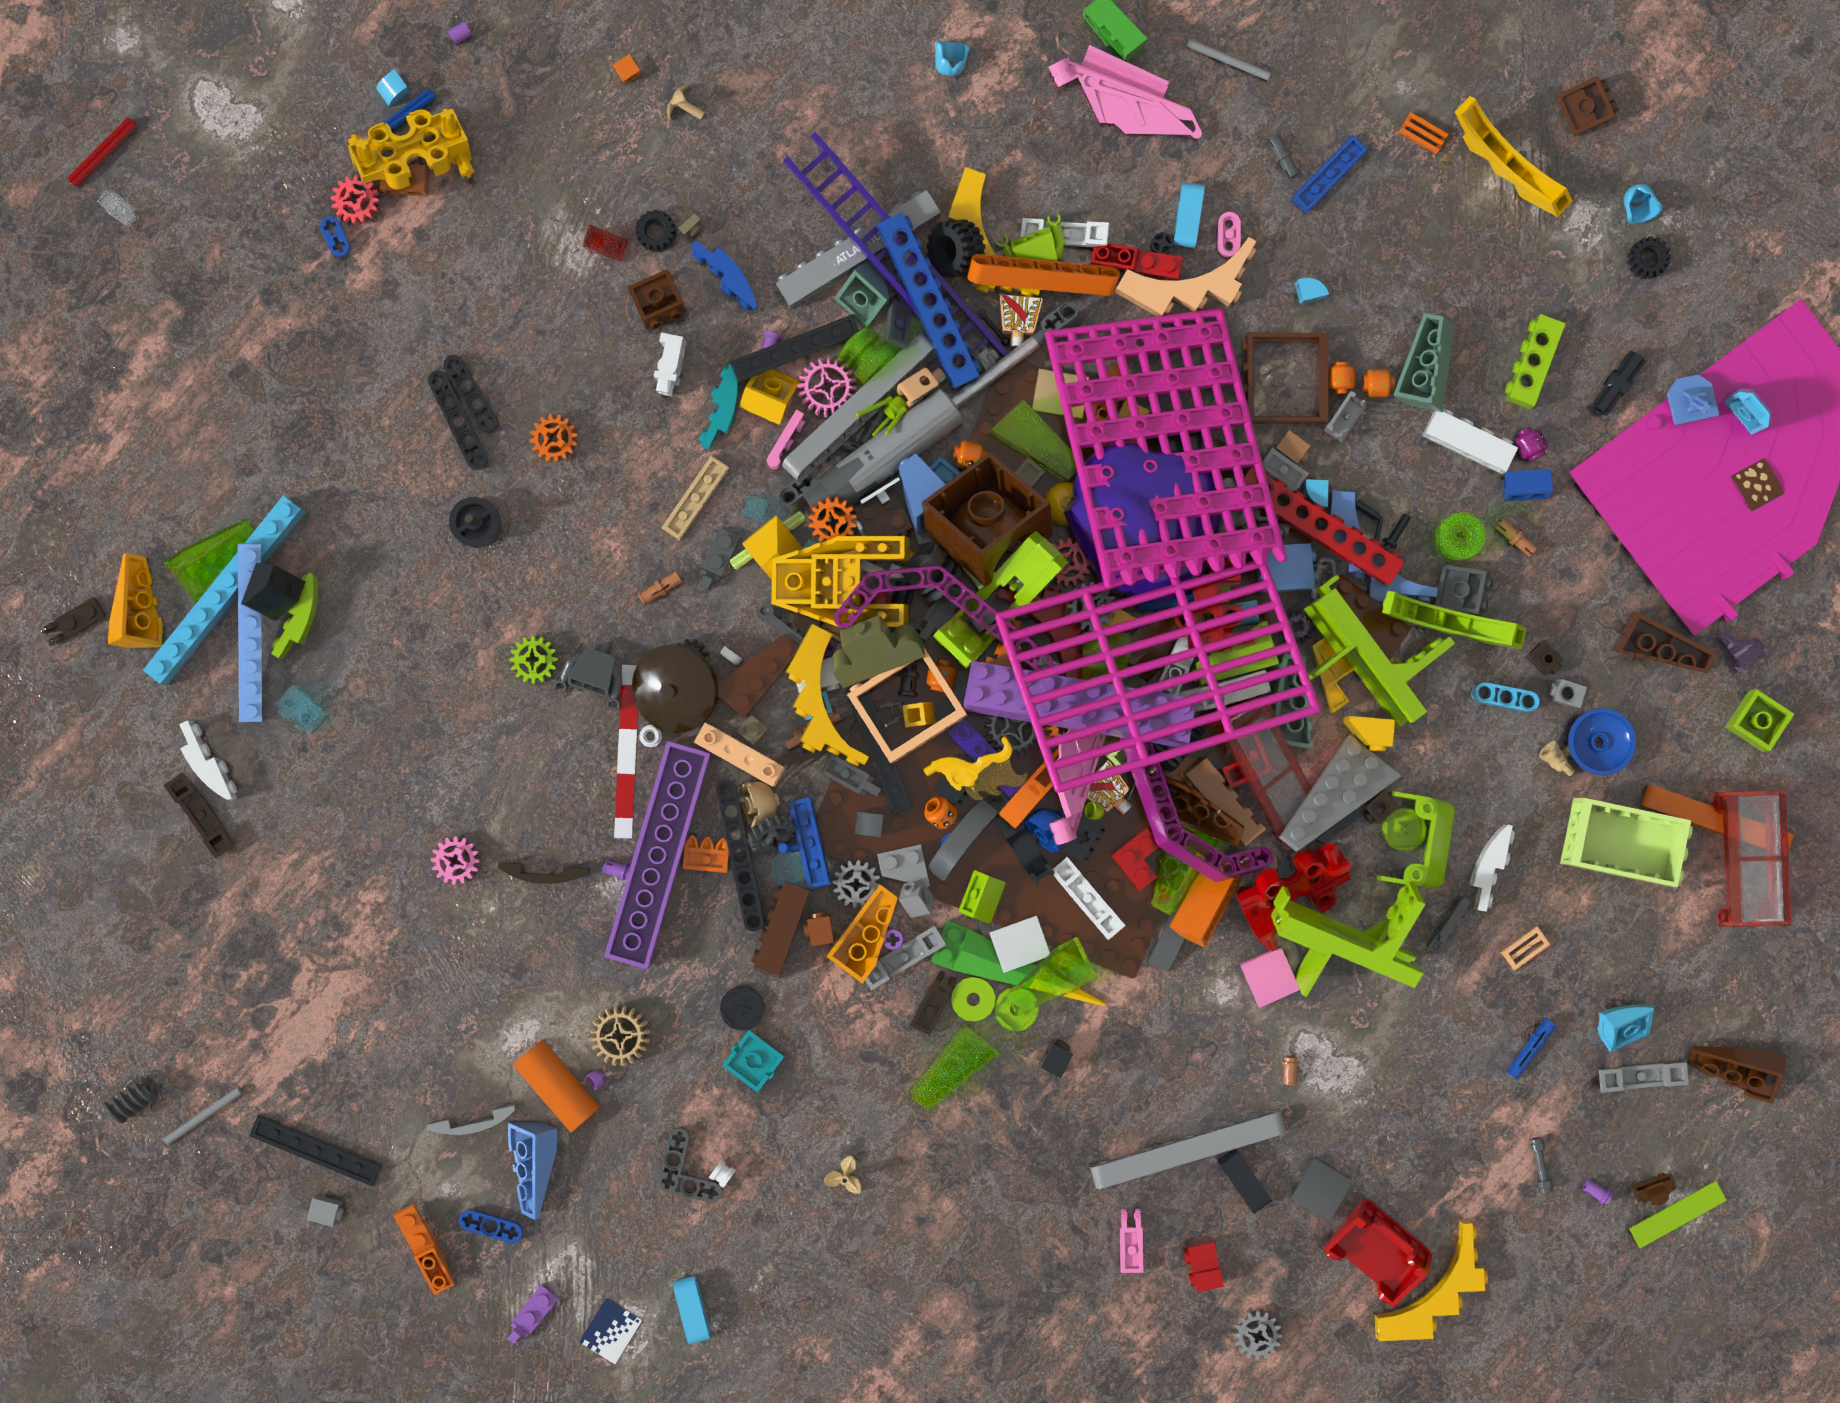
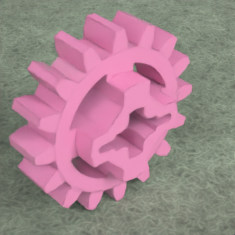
M454 836L453 842L449 837L445 838L446 844L439 842L438 846L440 849L432 851L436 854V858H431L432 862H436V866L432 867V870H439L436 877L444 876V883H448L450 879H452L453 885H457L458 879L462 884L466 883L465 877L467 876L472 879L474 876L471 872L479 870L475 866V863L481 862L480 859H475L479 851L472 850L475 846L474 843L467 845V838H463L461 842H459V836ZM457 845L453 852L445 851L450 846ZM466 851H467L468 854H469L470 861H468V860L466 859V856H465V852H466ZM458 855V860L463 864L453 865L454 861L449 857H456ZM441 859L445 861V864H446V869H445V870H444V868H443V866H442ZM458 869L466 870L461 875H454Z

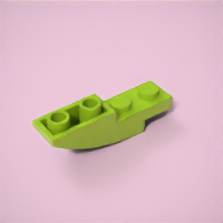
M310 572L301 578L306 582L298 603L287 611L294 616L288 618L283 626L285 631L281 638L277 637L272 645L273 651L271 654L277 658L284 659L294 642L303 645L309 634L318 602V576Z

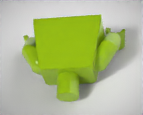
M1057 214L1058 221L1052 223L1048 216V227L1014 241H1011L1004 234L1006 242L1000 244V241L996 239V244L1003 248V253L1006 257L1058 261L1063 255L1065 246L1062 227L1059 226L1061 217Z

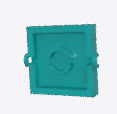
M749 1029L741 1041L733 1046L731 1049L732 1053L722 1066L758 1093L767 1079H771L775 1074L774 1070L785 1056Z

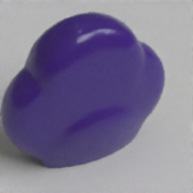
M1125 443L1124 447H1119L1116 444L1103 447L1104 457L1100 460L1093 453L1085 461V466L1101 464V468L1103 466H1110L1114 470L1113 477L1107 480L1110 487L1103 485L1091 488L1095 508L1107 506L1110 511L1113 508L1123 510L1124 517L1121 521L1127 524L1122 526L1127 547L1140 545L1139 532L1141 529L1146 532L1149 544L1162 542L1158 521H1155V515L1149 504L1150 500L1155 499L1156 495L1159 498L1175 496V483H1178L1182 495L1195 493L1192 473H1185L1184 460L1181 456L1173 454L1180 452L1171 451V454L1166 455L1162 451L1154 452L1148 449V453H1145L1139 445ZM1154 460L1157 463L1156 471L1152 473L1145 471V461ZM1147 463L1146 467L1149 470H1153L1155 465ZM1105 469L1103 470V474L1105 476H1110L1111 471ZM1077 473L1073 484L1071 501L1067 504L1064 515L1088 563L1099 580L1103 582ZM1199 473L1203 492L1216 490L1211 474ZM1119 511L1113 512V515L1117 518L1121 517ZM1222 514L1210 516L1214 534L1217 533L1220 527ZM1201 517L1188 519L1192 537L1205 535ZM1179 520L1166 521L1170 539H1183ZM1114 528L1101 531L1105 550L1118 548ZM1206 561L1203 562L1201 574L1205 568ZM1187 567L1181 568L1179 578L1182 582L1199 577L1201 574L1194 576ZM1116 573L1115 578L1121 577L1120 573ZM1163 573L1159 575L1158 580L1154 583L1143 579L1136 581L1133 586L1126 584L1110 589L1109 593L1114 595L1125 594L1132 597L1172 585L1169 575ZM1174 593L1147 602H1163L1177 597Z

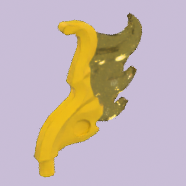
M1006 736L1002 738L1004 744L1002 751L980 756L976 762L971 763L958 757L947 756L932 761L931 765L923 769L927 776L932 775L936 771L943 773L951 786L958 791L962 789V786H965L968 795L975 800H983V796L978 794L979 791H985L991 795H1001L1002 792L997 790L999 785L1021 786L1025 783L1028 773L1020 776L1014 772L1010 760L1012 745Z

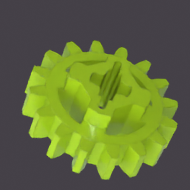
M534 635L531 636V641L523 637V644L516 642L515 645L518 649L510 651L515 655L514 658L509 659L510 662L515 664L511 667V670H518L516 677L524 676L523 682L525 683L529 679H531L532 684H536L537 679L545 682L544 676L552 677L550 670H557V667L553 665V662L559 661L558 658L553 657L557 650H550L552 643L547 642L544 644L545 638L540 637L538 641H536V636ZM538 646L544 648L547 655H542L539 652ZM528 647V651L523 656H520L522 651ZM533 654L539 658V661L535 662L534 666L533 663L529 662V658H533ZM520 664H525L528 667L529 674L521 668ZM544 664H547V667L544 669V671L539 673V669Z

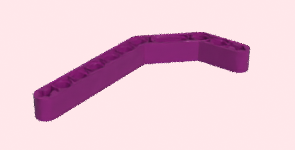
M941 565L869 572L834 615L836 625L841 628H847L854 623L878 592L935 587L1004 644L997 622L993 625H988L983 619L987 613L996 615L999 612ZM938 569L943 572L944 578L942 581L935 582L931 579V572ZM918 572L921 575V581L918 584L893 586L890 583V576L895 573ZM870 576H876L879 579L880 584L877 588H870L868 586L867 579ZM958 584L962 590L961 594L958 596L950 595L948 591L949 586ZM859 593L865 597L864 605L857 606L853 603V596ZM975 598L979 602L978 609L974 611L966 607L967 600ZM848 603L850 607L854 610H857L858 613L855 614V612L852 611V613L848 617L850 619V622L844 621L842 623L840 621L841 616L839 615V613L841 612L842 614H844L847 612L849 607H847L846 604ZM1008 619L1006 620L1008 627L1014 631L1020 630ZM1030 637L1013 641L1017 654L1021 653L1019 645L1022 642H1029L1032 645V649L1041 647ZM1050 654L1040 656L1042 659L1048 658L1047 667L1044 665L1039 667V661L1036 658H1033L1032 661H1025L1036 671L1053 667V659Z
M1144 743L1148 756L1156 754L1153 743ZM1135 746L1124 749L1128 762L1140 759ZM1160 763L1131 771L1155 841L1166 852L1215 882L1254 873L1272 863L1273 854L1266 847H1258L1227 856L1182 828ZM1187 846L1203 855L1205 860L1190 852Z

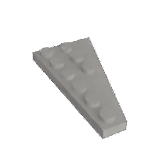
M1352 735L1347 736L1279 838L1295 851L1300 850L1399 779L1401 775Z

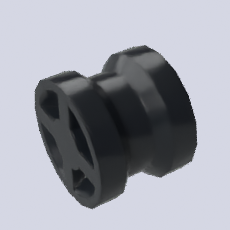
M1166 232L1157 233L1150 243L1151 252L1170 254L1174 244L1173 238Z

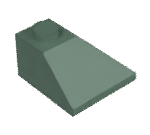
M867 260L853 271L834 299L867 328L888 301L889 294L885 278Z

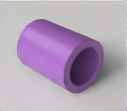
M464 21L447 31L455 45L472 35Z

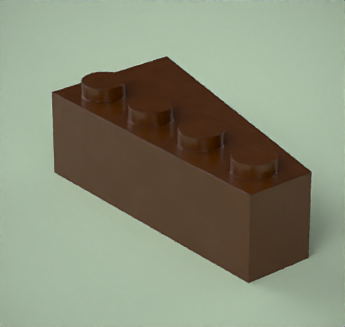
M1340 574V578L1331 584L1329 588L1331 590L1336 588L1390 661L1411 628L1401 620L1382 613L1383 606L1344 575Z
M1634 611L1612 648V651L1703 673H1708L1718 653Z
M784 634L718 682V697L746 718L790 665L799 646Z
M784 882L783 887L778 886L774 897L778 900L776 907L770 908L767 920H770L768 929L763 928L759 941L763 943L760 950H755L751 961L755 963V971L780 979L781 970L786 962L790 945L794 939L798 923L810 894L809 890Z

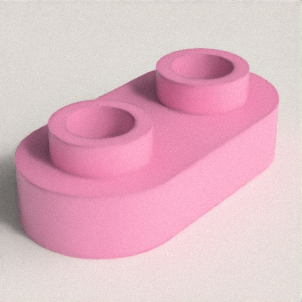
M1226 212L1218 220L1217 247L1222 256L1230 258L1240 250L1241 221L1237 214ZM1225 222H1231L1232 228H1227ZM1226 243H1230L1232 245L1231 250H1227L1225 248Z

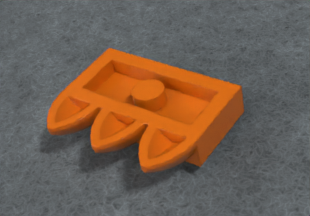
M694 835L687 839L684 847L683 869L728 873L729 851L727 841L724 838L719 840L715 849L709 836L702 841L700 848Z

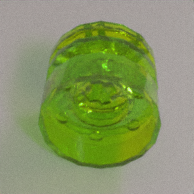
M869 325L860 332L855 333L846 342L837 357L840 363L849 359L845 365L847 370L856 364L858 365L854 376L863 385L891 361L896 354V351L886 342L881 343L877 347L875 346L879 338L877 333L868 339L873 331Z
M1465 512L1454 513L1440 521L1434 528L1432 535L1433 548L1444 560L1451 562L1464 561L1479 553L1484 546L1486 538L1485 528L1480 519L1473 514ZM1461 532V535H1465V539L1461 540L1456 534Z

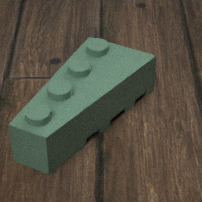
M1424 313L1394 392V396L1406 405L1442 413L1455 327L1444 316Z
M1290 654L1277 655L1279 664L1276 665L1275 670L1294 665ZM1302 657L1307 670L1306 657ZM1295 673L1273 680L1271 695L1302 686L1299 674ZM1306 694L1269 705L1267 720L1310 707ZM1310 716L1266 729L1264 742L1313 749Z

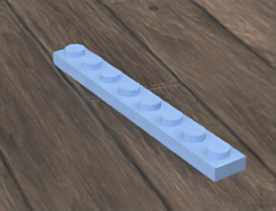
M238 543L239 722H262L261 614L241 604L256 562L261 563V543Z

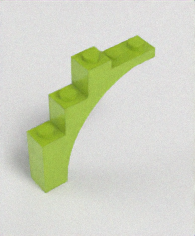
M1387 591L1386 598L1383 601L1382 613L1401 620L1406 625L1431 629L1441 634L1464 637L1478 643L1522 650L1527 628L1517 623L1449 610L1414 600L1392 591Z

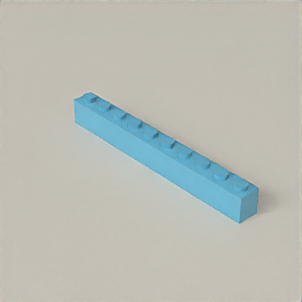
M283 495L245 543H261V563H266L306 511L290 498ZM238 552L143 669L144 672L159 684L168 685L238 598Z

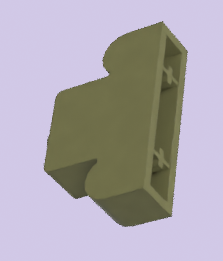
M876 616L840 631L842 649L834 652L832 661L834 675L841 686L845 688L925 657L923 640L913 626L900 625L894 632H891L883 618Z

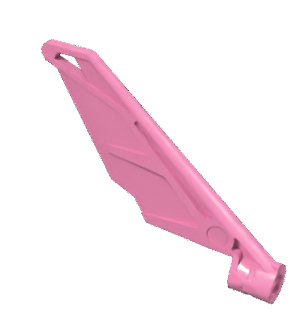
M1069 57L1048 67L1058 87L1076 78L1079 79L1100 123H1113L1125 134L1191 135L1194 138H1200L1202 135L1190 108L1071 61ZM1179 119L1192 120L1196 127L1194 133Z
M1069 729V730L1067 731V733L1072 732V731H1076V730H1075V729ZM1094 734L1059 745L1058 759L1101 747L1106 735ZM1099 757L1058 769L1061 782L1094 773ZM1091 783L1058 793L1066 817L1049 823L1056 845L1064 844L1077 838V828Z

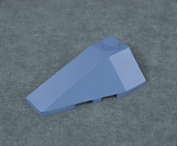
M508 1122L509 1151L514 1152L516 1162L512 1166L513 1172H517L520 1183L517 1185V1193L521 1214L537 1220L540 1216L557 1152V1128L542 1122Z

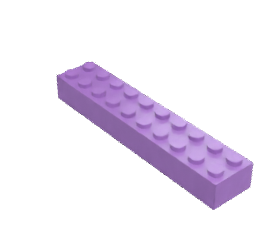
M972 661L964 699L965 711L1031 722L1013 668ZM1023 669L1024 675L1036 672ZM1055 675L1028 683L1031 695L1035 696L1085 680ZM1103 684L1037 704L1035 707L1040 718L1110 697L1117 693L1113 684ZM1124 687V688H1125V691H1130V690L1136 689V688ZM1155 692L1129 700L1133 713L1185 697ZM1118 703L1049 725L1079 730L1122 717L1124 713L1121 704ZM1196 704L1137 721L1140 733L1144 734L1193 719ZM1128 724L1098 733L1127 739L1132 737ZM1192 729L1149 742L1174 747L1189 744Z
M667 741L604 955L605 958L643 969L650 968L684 853L685 843L688 839L712 757L711 753Z

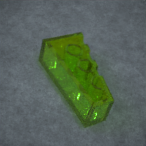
M1024 399L991 429L990 434L998 437L1007 445L1023 453L1026 457L1037 462L1065 482H1068L1077 474L1072 450Z
M963 1023L913 1085L908 1094L914 1101L929 1111L950 1095L954 1089L968 1081L972 1075L986 1067L990 1061L1000 1056L1001 1053Z

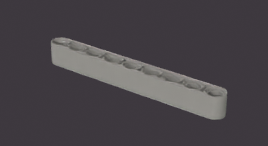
M925 333L916 336L906 348L902 349L785 458L782 467L798 482L807 478L883 406L859 417L855 415L857 412L884 400L889 395L893 398L896 395L898 384L925 368L937 357L929 337Z
M1274 1110L1090 1166L1096 1189H1102L1286 1133L1287 1130L1281 1111Z

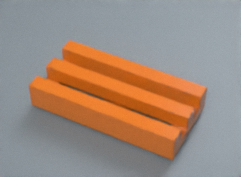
M1412 112L1409 113L1398 132L1434 154L1438 153L1448 136V133ZM1410 120L1413 121V122H1415L1416 124L1422 126L1423 128L1429 130L1430 132L1434 133L1435 135L1441 137V139L1435 137L1434 135L1430 134L1429 132H1427V131L1423 130L1422 128L1418 127L1417 125L1411 123ZM1406 127H1409L1410 129L1416 131L1420 135L1433 141L1437 144L1436 147L1428 143L1427 141L1421 139L1420 137L1416 136L1415 134L1409 132L1408 130H1406Z

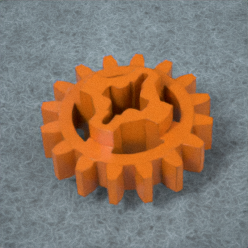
M549 414V420L541 417L542 423L540 425L534 423L537 429L536 431H530L534 438L530 439L529 442L536 445L532 448L534 452L540 451L538 454L540 459L546 456L547 462L550 463L551 459L554 458L555 462L559 463V457L567 460V453L574 454L571 448L572 446H578L573 441V439L578 438V434L572 433L576 429L574 425L568 427L569 419L562 421L561 415L558 414L557 418L554 419L553 415ZM557 424L555 428H546L549 425ZM565 431L568 433V443L564 441ZM540 434H542L544 438L542 447L540 445ZM553 435L556 436L559 440L557 442H551V439L549 437ZM559 448L561 449L560 452H557V453H549V452H551L553 449H559Z
M827 496L825 503L819 499V507L812 506L815 514H809L808 518L813 520V522L809 523V527L815 528L812 532L813 536L820 535L819 542L824 538L828 541L837 536L854 534L851 527H856L857 523L852 520L857 518V514H851L853 505L847 507L846 499L839 502V497L836 496L834 501H831L830 497ZM835 507L842 509L844 512L840 513ZM826 508L824 517L818 519L819 513ZM830 513L832 514L834 519H838L836 521L835 529L834 525H832L831 522H827L829 521ZM848 522L847 527L840 533V526ZM822 528L827 529L831 534L825 533Z

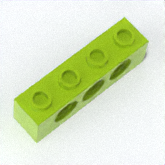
M1542 314L1535 319L1532 318L1527 329L1530 332L1528 340L1524 339L1520 348L1522 356L1520 360H1516L1512 369L1515 375L1512 381H1508L1504 391L1507 394L1506 401L1528 409L1535 406L1566 323ZM1537 335L1544 337V346L1537 343ZM1529 356H1534L1537 359V366H1532L1529 363ZM1524 376L1530 380L1529 387L1522 385L1521 377Z

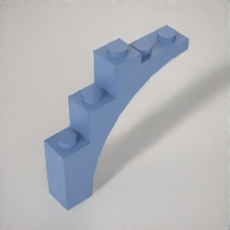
M1330 492L1328 515L1332 516L1335 514L1344 520V525L1349 528L1354 526L1360 529L1355 510V492ZM1341 531L1335 532V540L1340 543L1345 542V534ZM1360 543L1354 544V552L1359 555L1364 554V546ZM1374 555L1372 559L1373 564L1378 567L1383 566V563ZM1348 562L1346 564V574H1352V578L1365 579V575L1368 576L1367 594L1382 606L1387 591L1396 592L1406 597H1417V600L1421 602H1430L1431 598L1437 597L1438 588L1414 583L1398 574L1387 587Z

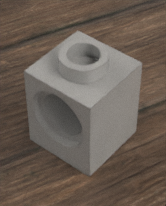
M1563 679L1556 680L1555 683H1552L1549 690V695H1551L1550 701L1579 709L1582 706L1587 687ZM1565 687L1571 692L1568 700L1562 696V690Z
M917 880L902 884L899 901L910 918L930 914L934 897L924 881Z
M316 1195L312 1198L306 1220L333 1227L342 1220L344 1209L341 1207L343 1202Z

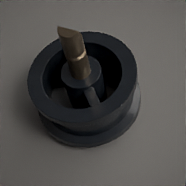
M468 497L460 500L451 510L449 527L453 536L461 543L469 547L481 548L491 544L498 537L501 530V517L498 510L487 500L480 497Z

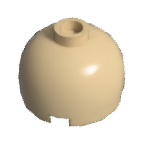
M749 782L741 785L740 795H744L745 802H741V807L746 822L752 824L751 827L759 826L758 822L765 821L766 817L772 819L776 813V806H779L777 793H773V790L767 784L761 782Z

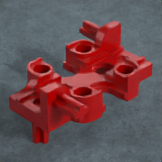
M1224 557V568L1233 567L1232 562L1227 560V557ZM1206 561L1205 568L1209 569L1211 573H1213L1214 571L1212 570L1208 561ZM1241 574L1191 588L1190 591L1194 595V601L1217 595L1225 586L1240 585ZM1221 602L1192 611V614L1197 624L1202 622L1201 618L1204 613H1211L1214 618L1224 616L1227 612L1241 611L1243 608L1241 605H1226ZM1181 615L1174 616V624L1177 629L1187 627L1181 624L1179 620ZM1242 620L1199 632L1203 645L1248 631L1232 632V629H1235ZM1190 635L1187 636L1188 649L1195 648ZM1255 639L1236 645H1253L1255 644ZM1233 646L1216 650L1210 653L1231 652L1233 650Z
M1326 843L1325 848L1323 845L1320 846L1316 854L1312 850H1305L1296 854L1295 858H1293L1296 870L1289 878L1281 879L1275 868H1269L1256 877L1255 886L1251 888L1240 887L1236 897L1247 924L1260 944L1264 943L1267 951L1270 949L1275 951L1277 950L1276 946H1278L1275 937L1277 930L1271 917L1275 905L1274 900H1270L1276 898L1282 886L1288 888L1291 896L1290 901H1294L1300 896H1306L1312 907L1316 905L1320 913L1331 909L1335 905V890L1341 884L1351 880L1348 871L1352 870L1349 862L1336 844L1330 845Z

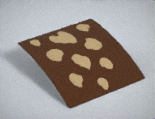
M1764 458L1731 476L1750 511L1784 494L1779 481Z

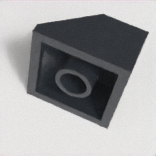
M256 562L241 604L276 621L298 603L306 581L276 565Z

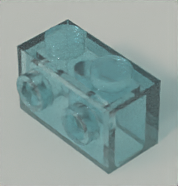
M291 685L275 703V706L279 708L277 712L286 720L289 718L296 723L294 727L304 735L305 733L314 734L330 715L297 685Z

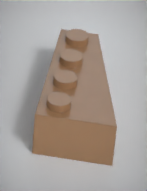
M1200 757L1181 773L1184 777L1182 782L1191 786L1245 826L1240 845H1248L1266 830L1262 823L1256 824L1253 821L1252 815L1254 814L1248 807L1237 802L1239 800L1237 793L1230 786L1225 787L1223 785L1226 782L1225 779L1206 757Z

